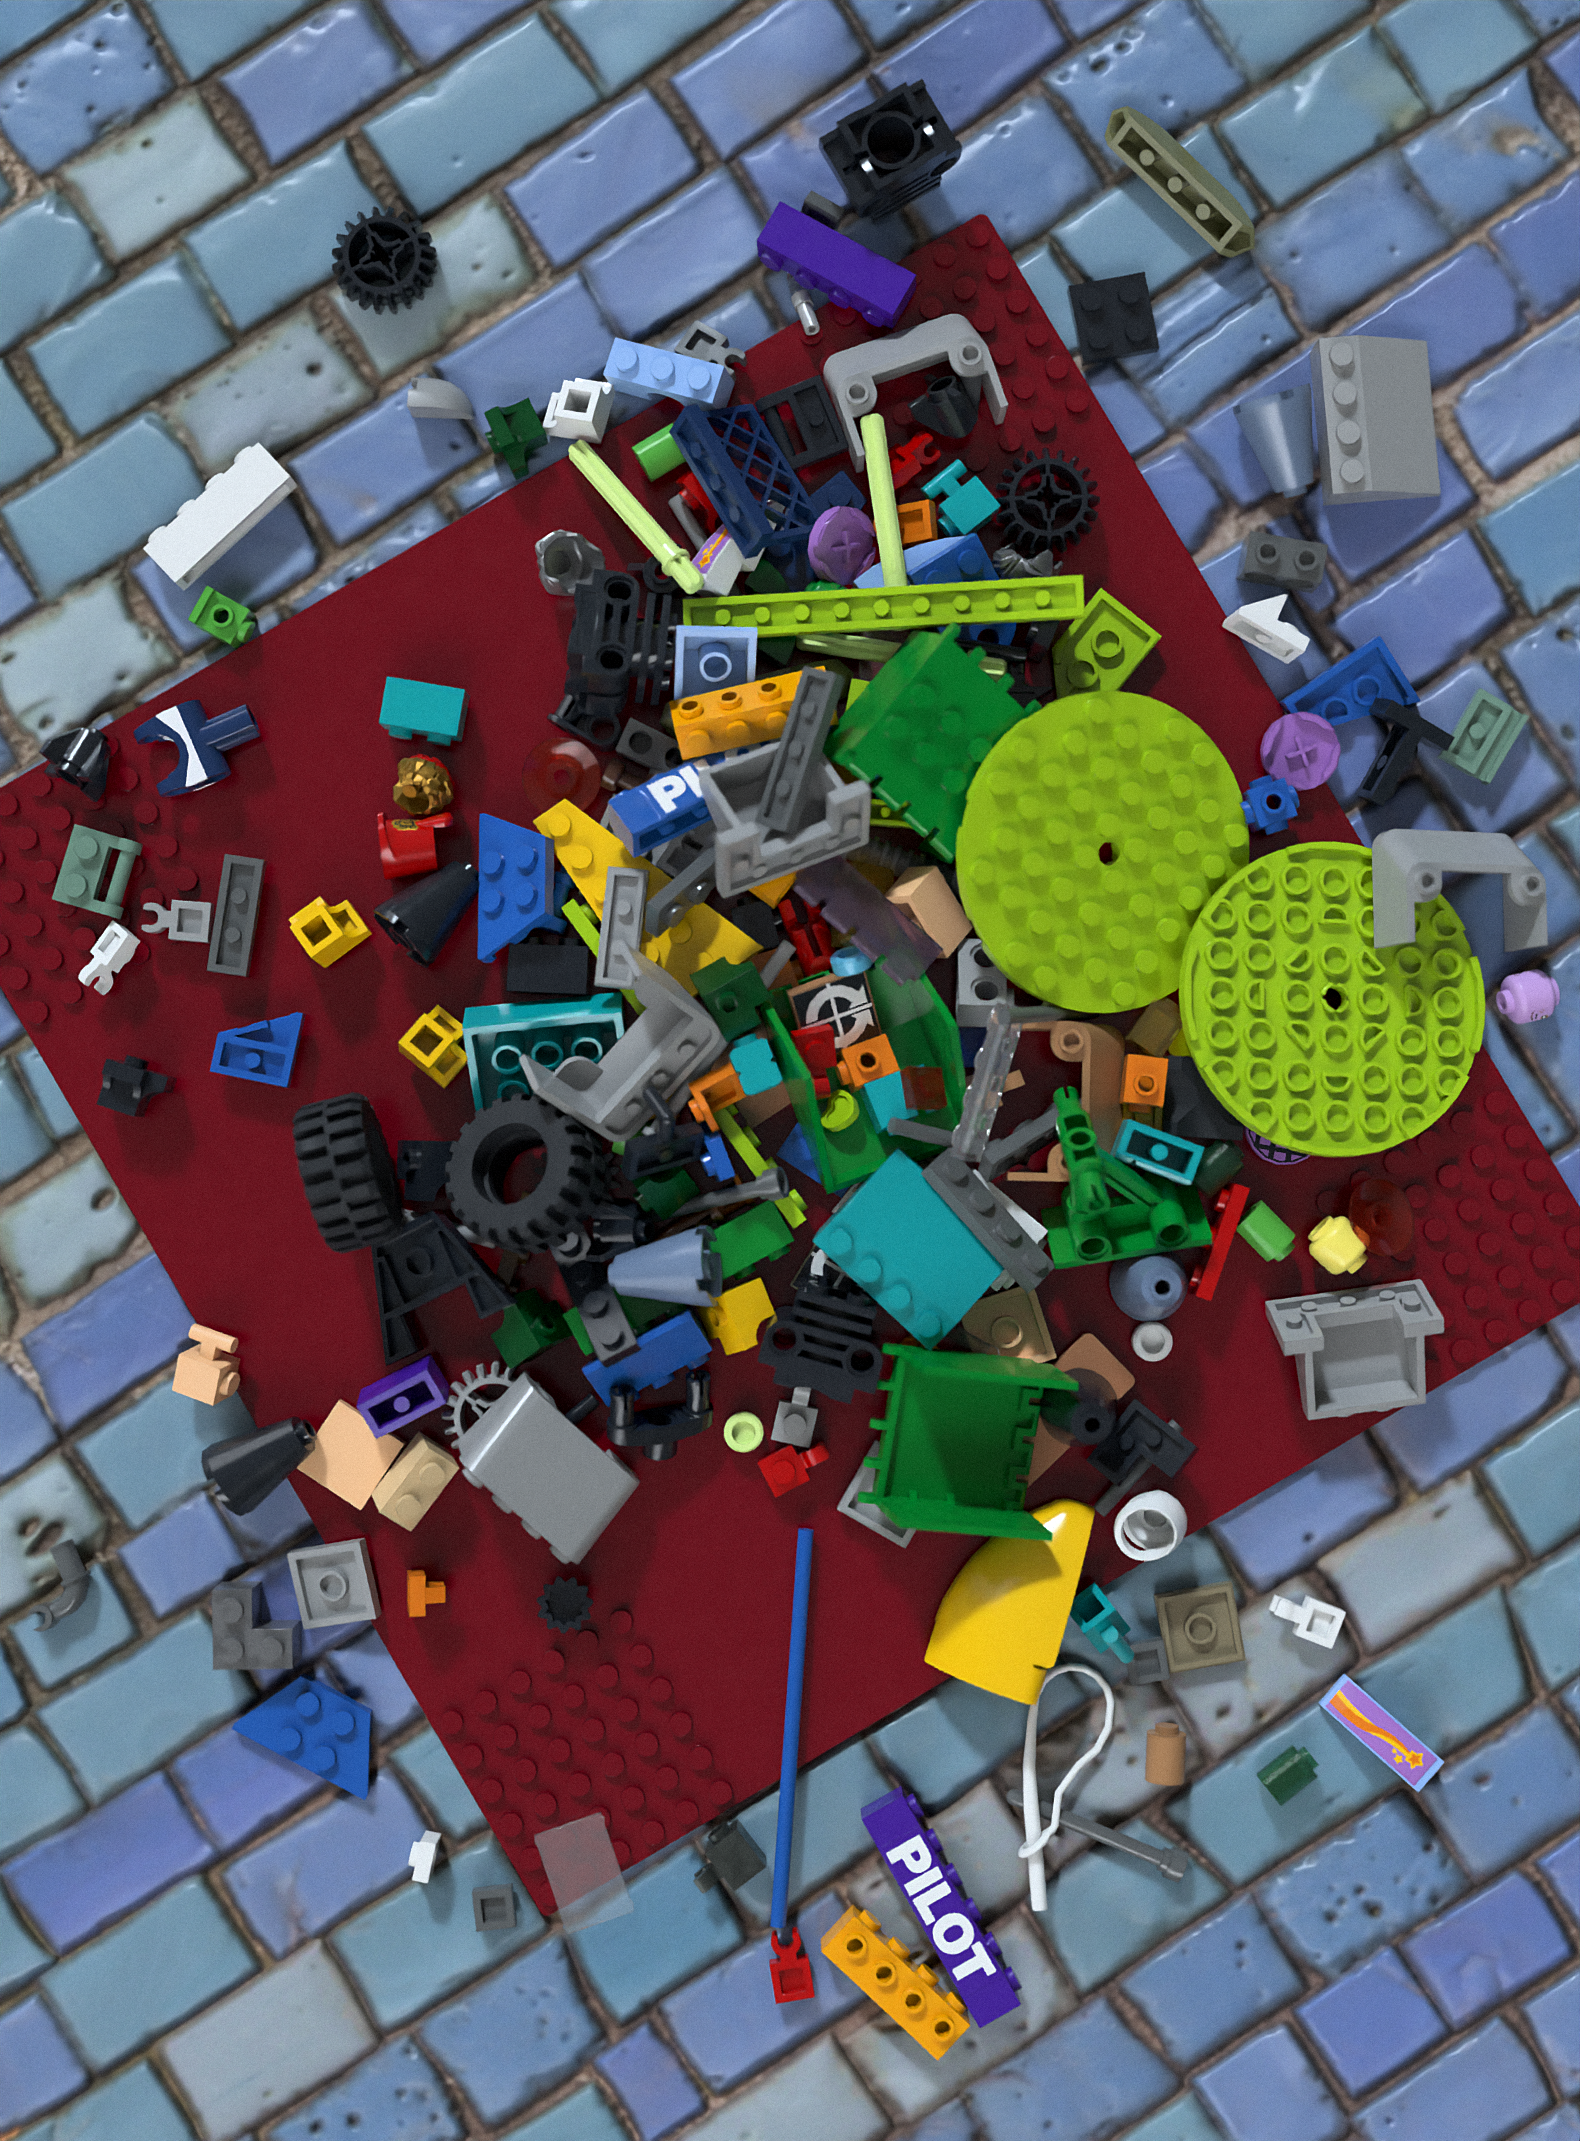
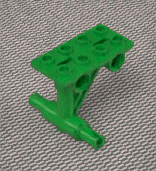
M1067 1086L1069 1098H1066L1063 1087L1055 1091L1053 1100L1059 1114L1055 1126L1068 1169L1069 1185L1062 1191L1061 1206L1042 1209L1041 1218L1044 1228L1048 1230L1046 1237L1056 1269L1212 1243V1233L1195 1185L1176 1187L1175 1182L1168 1180L1167 1177H1160L1150 1172H1146L1142 1177L1099 1147L1090 1114L1081 1108L1078 1091L1074 1087ZM1104 1182L1108 1183L1110 1186L1115 1188L1124 1196L1109 1198L1105 1190Z

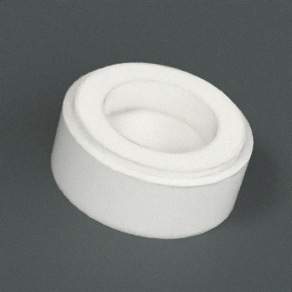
M1147 1321L1136 1327L1132 1334L1131 1343L1133 1350L1139 1357L1154 1362L1162 1360L1169 1354L1173 1340L1170 1331L1164 1325L1155 1321Z

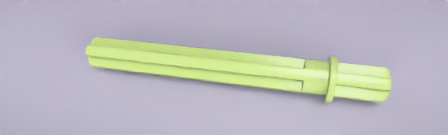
M870 414L861 418L860 425L884 587L908 586L883 417L879 414ZM896 629L895 631H904L908 629Z
M578 440L575 444H571L568 448L571 461L662 564L663 573L666 576H672L688 594H694L697 590L702 589L704 586V576L690 561L689 552L686 549H680L586 441Z
M838 633L832 635H797L796 647L803 651L884 664L887 663L902 644ZM970 649L966 654L969 656L973 650ZM984 657L978 665L994 681H999L1007 671V662L1003 659Z

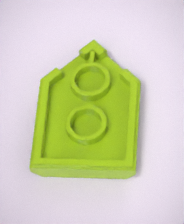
M1100 588L1084 608L1085 618L1075 619L1052 648L1057 700L1088 692H1118L1162 636Z

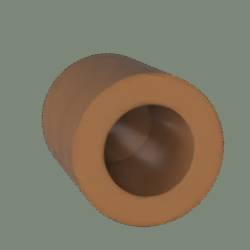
M1159 1722L1155 1724V1729L1147 1730L1145 1780L1147 1782L1167 1786L1185 1783L1187 1734L1179 1731V1725Z

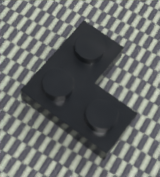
M1134 1399L1114 1424L1109 1435L1098 1444L1086 1461L1120 1487L1143 1457L1147 1458L1175 1481L1199 1449L1143 1404Z

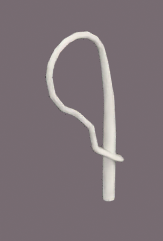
M1066 1663L1052 1668L1047 1672L1041 1690L1042 1693L1046 1683L1057 1674L1067 1671H1078L1086 1673L1098 1682L1104 1691L1107 1701L1105 1726L1095 1746L1075 1763L1055 1791L1051 1825L1041 1831L1035 1769L1039 1699L1037 1705H1030L1023 1757L1026 1841L1020 1847L1018 1855L1020 1858L1028 1857L1032 1910L1034 1911L1048 1909L1043 1847L1059 1826L1062 1794L1079 1770L1100 1753L1112 1730L1115 1702L1110 1685L1100 1672L1085 1664Z

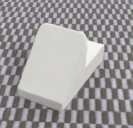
M1287 594L1242 606L1226 618L1222 624V627L1286 664L1304 653L1310 641V638L1301 634L1294 625L1277 620L1286 601Z

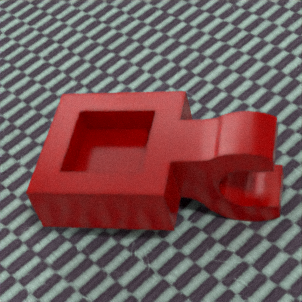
M925 430L915 434L912 440L904 447L896 443L888 450L894 491L908 483L911 477L922 470L919 463L932 464L941 456L940 451L932 445L924 451L925 446L934 440L932 435Z
M686 471L675 481L681 488L678 495L691 510L695 511L698 508L704 512V526L707 533L712 536L717 531L715 520L719 515L693 471Z
M830 1024L791 1031L792 1042L812 1077L816 1100L830 1097L831 1091L826 1068L837 1066L833 1028Z
M823 1440L799 1453L793 1444H789L758 1460L757 1464L776 1498L809 1481L811 1477L806 1468L828 1459L830 1453Z

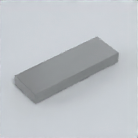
M608 866L595 986L634 990L637 979L618 947L624 941L638 952L641 950L650 873L648 870Z

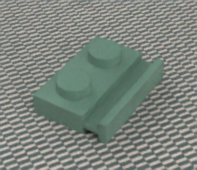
M1479 688L1475 691L1450 734L1455 738L1448 751L1441 750L1437 757L1468 776L1475 777L1486 786L1491 783L1529 716L1517 712L1511 705Z

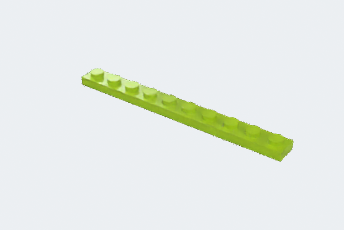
M1083 575L683 599L684 626L757 627V638L948 627L953 622L958 626L1085 618Z
M572 899L562 906L561 909L598 958L600 933L594 925L600 920L587 902L580 906L575 899ZM620 989L640 1017L647 1007L639 1002L634 990ZM732 1103L712 1115L757 1178V1176L762 1175L764 1170L779 1167L772 1157L765 1161L756 1149L762 1144L749 1125L743 1129L733 1117L739 1111ZM795 1189L789 1192L787 1198L774 1201L793 1229L807 1220L803 1211L808 1206Z

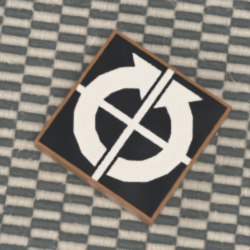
M865 971L844 977L836 976L833 973L786 990L797 1030L830 1024L834 1030L836 1055L842 1049L882 1035Z

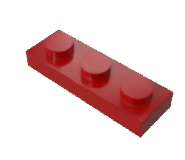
M1228 1183L1226 1189L1221 1188L1219 1190L1213 1210L1218 1211L1214 1225H1209L1212 1233V1243L1200 1246L1205 1251L1200 1264L1195 1262L1188 1277V1285L1192 1286L1190 1294L1211 1301L1250 1188L1236 1183Z

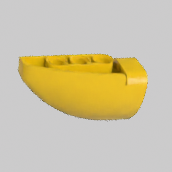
M1062 1498L1028 1512L1053 1533L1052 1541L992 1536L971 1556L944 1596L935 1617L936 1623L924 1661L943 1672L987 1691L1021 1703L1037 1705L1048 1668L1054 1666L1063 1638L1088 1545L1095 1512L1094 1507L1073 1499Z

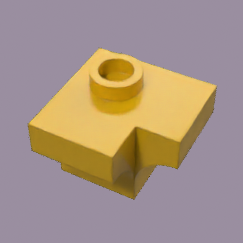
M319 896L288 919L292 924L290 929L309 956L324 968L372 934L348 900L329 907L326 901Z
M439 1005L426 1015L424 1013L398 1042L399 1052L444 1089L468 1062L466 1053L457 1045L463 1038V1025Z
M761 1278L741 1283L723 1291L720 1297H713L718 1302L717 1306L704 1307L696 1305L709 1339L719 1337L726 1355L744 1351L757 1345L756 1332L759 1324L764 1319L775 1314Z

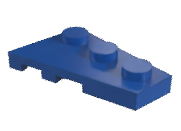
M1375 636L1279 703L1286 714L1298 712L1317 714L1329 722L1331 726H1335L1354 719L1374 715L1369 712V709L1376 697L1394 700L1402 706L1421 700L1381 636Z

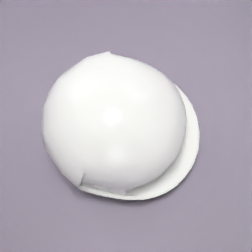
M1157 1489L1133 1497L1117 1515L1114 1524V1535L1117 1545L1128 1557L1136 1560L1150 1561L1162 1558L1176 1549L1183 1540L1187 1529V1516L1180 1502L1167 1492ZM1123 1528L1129 1539L1136 1545L1144 1548L1145 1551L1137 1550L1127 1542Z

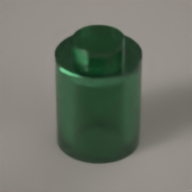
M1216 1139L1203 1151L1191 1183L1206 1198L1210 1199L1245 1168L1241 1162L1245 1157L1244 1153L1232 1140H1227L1224 1143L1222 1140Z
M1291 1745L1256 1773V1776L1282 1807L1318 1777L1313 1770L1319 1764L1304 1746L1297 1751Z

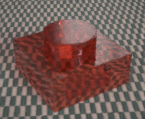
M908 1066L900 1071L906 1109L940 1110L948 1106L941 1067Z

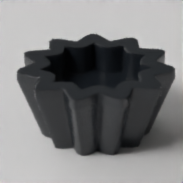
M558 1576L554 1585L544 1584V1595L536 1599L542 1606L538 1616L547 1619L548 1629L558 1626L561 1633L565 1634L570 1627L580 1630L581 1620H589L591 1618L588 1608L594 1601L586 1596L588 1586H578L575 1577L565 1581Z

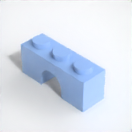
M616 337L603 373L608 382L613 384L615 391L651 400L653 393H658L677 400L684 407L698 404L702 411L726 408L734 386L733 379L723 365Z

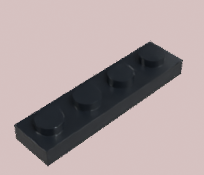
M584 1226L576 1235L572 1232L566 1236L568 1241L556 1248L551 1244L548 1245L603 1366L607 1369L642 1349L614 1288L609 1284L608 1275L602 1262L587 1261L585 1257L592 1240Z

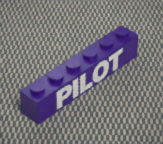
M902 1786L861 1808V1820L978 2027L982 2028L1020 2006L1018 1990L1022 1989V1985L1013 1968L1009 1966L1005 1969L998 1958L1003 1952L992 1932L985 1934L978 1921L982 1920L983 1916L972 1897L966 1900L960 1891L959 1886L964 1883L952 1862L946 1865L939 1852L944 1850V1847L933 1828L926 1830L921 1822L920 1817L925 1814L915 1795L912 1793L907 1796Z

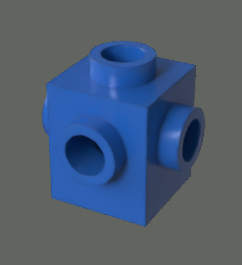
M1271 775L1249 782L1250 790L1242 794L1243 802L1239 804L1245 814V824L1249 825L1251 832L1255 833L1265 829L1266 835H1270L1289 828L1287 821L1298 815L1296 808L1299 807V799L1295 788L1292 785L1287 786L1285 777L1273 781ZM1268 796H1272L1276 809H1270L1267 806L1266 799Z

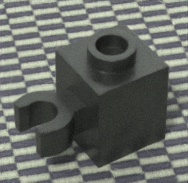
M738 1819L730 1825L723 1822L707 1836L709 1841L706 1843L705 1854L711 1860V1863L706 1864L694 1874L696 1878L693 1882L704 1894L724 1877L735 1892L766 1868V1855Z

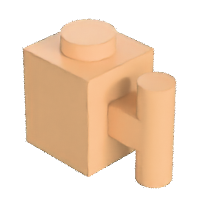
M194 1323L189 1330V1338L199 1341L201 1344L179 1354L172 1391L213 1406L232 1396L238 1388L240 1382V1375L238 1374L240 1359L222 1352L223 1350L231 1354L234 1353L238 1346V1339Z

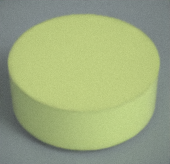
M746 1411L733 1414L725 1424V1441L733 1450L738 1452L754 1450L759 1446L763 1438V1425L760 1419L753 1413Z

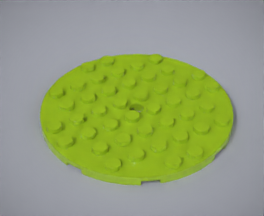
M1088 692L1068 696L1047 704V707L1014 725L989 752L977 771L966 796V799L969 801L965 810L962 827H958L956 867L960 896L966 917L972 921L977 935L982 941L981 947L1010 981L1025 992L1044 1002L1088 1013H1113L1140 1008L1158 1001L1179 989L1184 950L1198 916L1216 891L1235 873L1249 864L1248 825L1245 824L1244 811L1239 804L1243 802L1235 776L1223 754L1210 737L1181 712L1150 697L1126 692ZM1105 842L1111 843V858L1113 861L1103 864L1099 859V849Z
M1310 842L1289 846L1255 860L1235 873L1216 891L1198 916L1184 950L1179 981L1180 1016L1184 1035L1199 1073L1211 1092L1237 1120L1274 1144L1296 1152L1323 1157H1353L1379 1152L1411 1139L1431 1126L1447 1111L1469 1079L1467 1074L1472 1066L1475 1053L1479 1052L1485 1025V992L1478 957H1473L1470 945L1463 933L1466 928L1455 910L1441 893L1432 901L1414 903L1415 942L1378 949L1374 948L1371 848L1342 842ZM1329 988L1335 989L1341 996V1005L1337 1010L1328 1006L1326 1000L1323 999Z

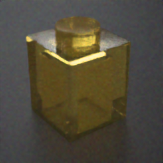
M1166 997L1162 998L1161 1001L1154 998L1150 1004L1143 1008L1123 1038L1149 1057L1161 1058L1183 1028L1180 1006Z

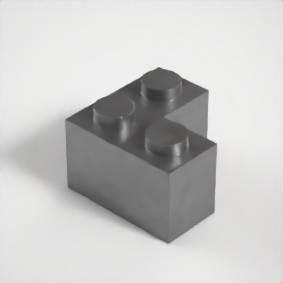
M261 1581L221 1582L212 1590L213 1670L292 1669L302 1659L301 1620H262Z

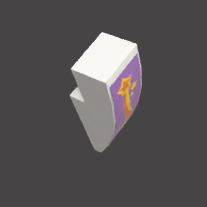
M768 500L767 502L769 507L781 513L783 512L785 506L774 500ZM767 519L774 530L776 523ZM723 523L706 541L692 561L694 566L704 576V586L696 592L703 598L727 597L738 573L754 571L765 548L762 549L757 557L745 559Z

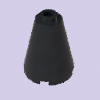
M453 861L379 904L373 910L375 913L373 915L374 919L396 945L400 943L409 950L406 954L420 966L427 968L434 963L478 896L480 885L478 882L479 872L467 861L463 864Z
M1078 1367L1065 1371V1374L1079 1382L1078 1391L1044 1388L1043 1398H1040L1039 1404L1041 1405L1040 1416L1045 1429L1054 1439L1068 1446L1084 1447L1103 1441L1112 1430L1118 1415V1400L1112 1385L1094 1370Z
M294 1416L212 1443L202 1451L201 1463L207 1481L214 1478L220 1490L216 1491L215 1495L229 1511L238 1516H243L246 1513L253 1512L315 1450L317 1434L309 1421L301 1420Z

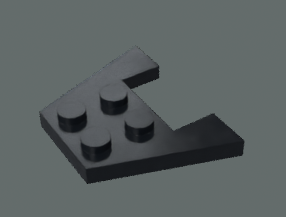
M441 1209L432 1210L403 1225V1230L396 1239L371 1246L386 1366L395 1364L425 1349L409 1312L463 1285H466L480 1320L518 1303L517 1299Z

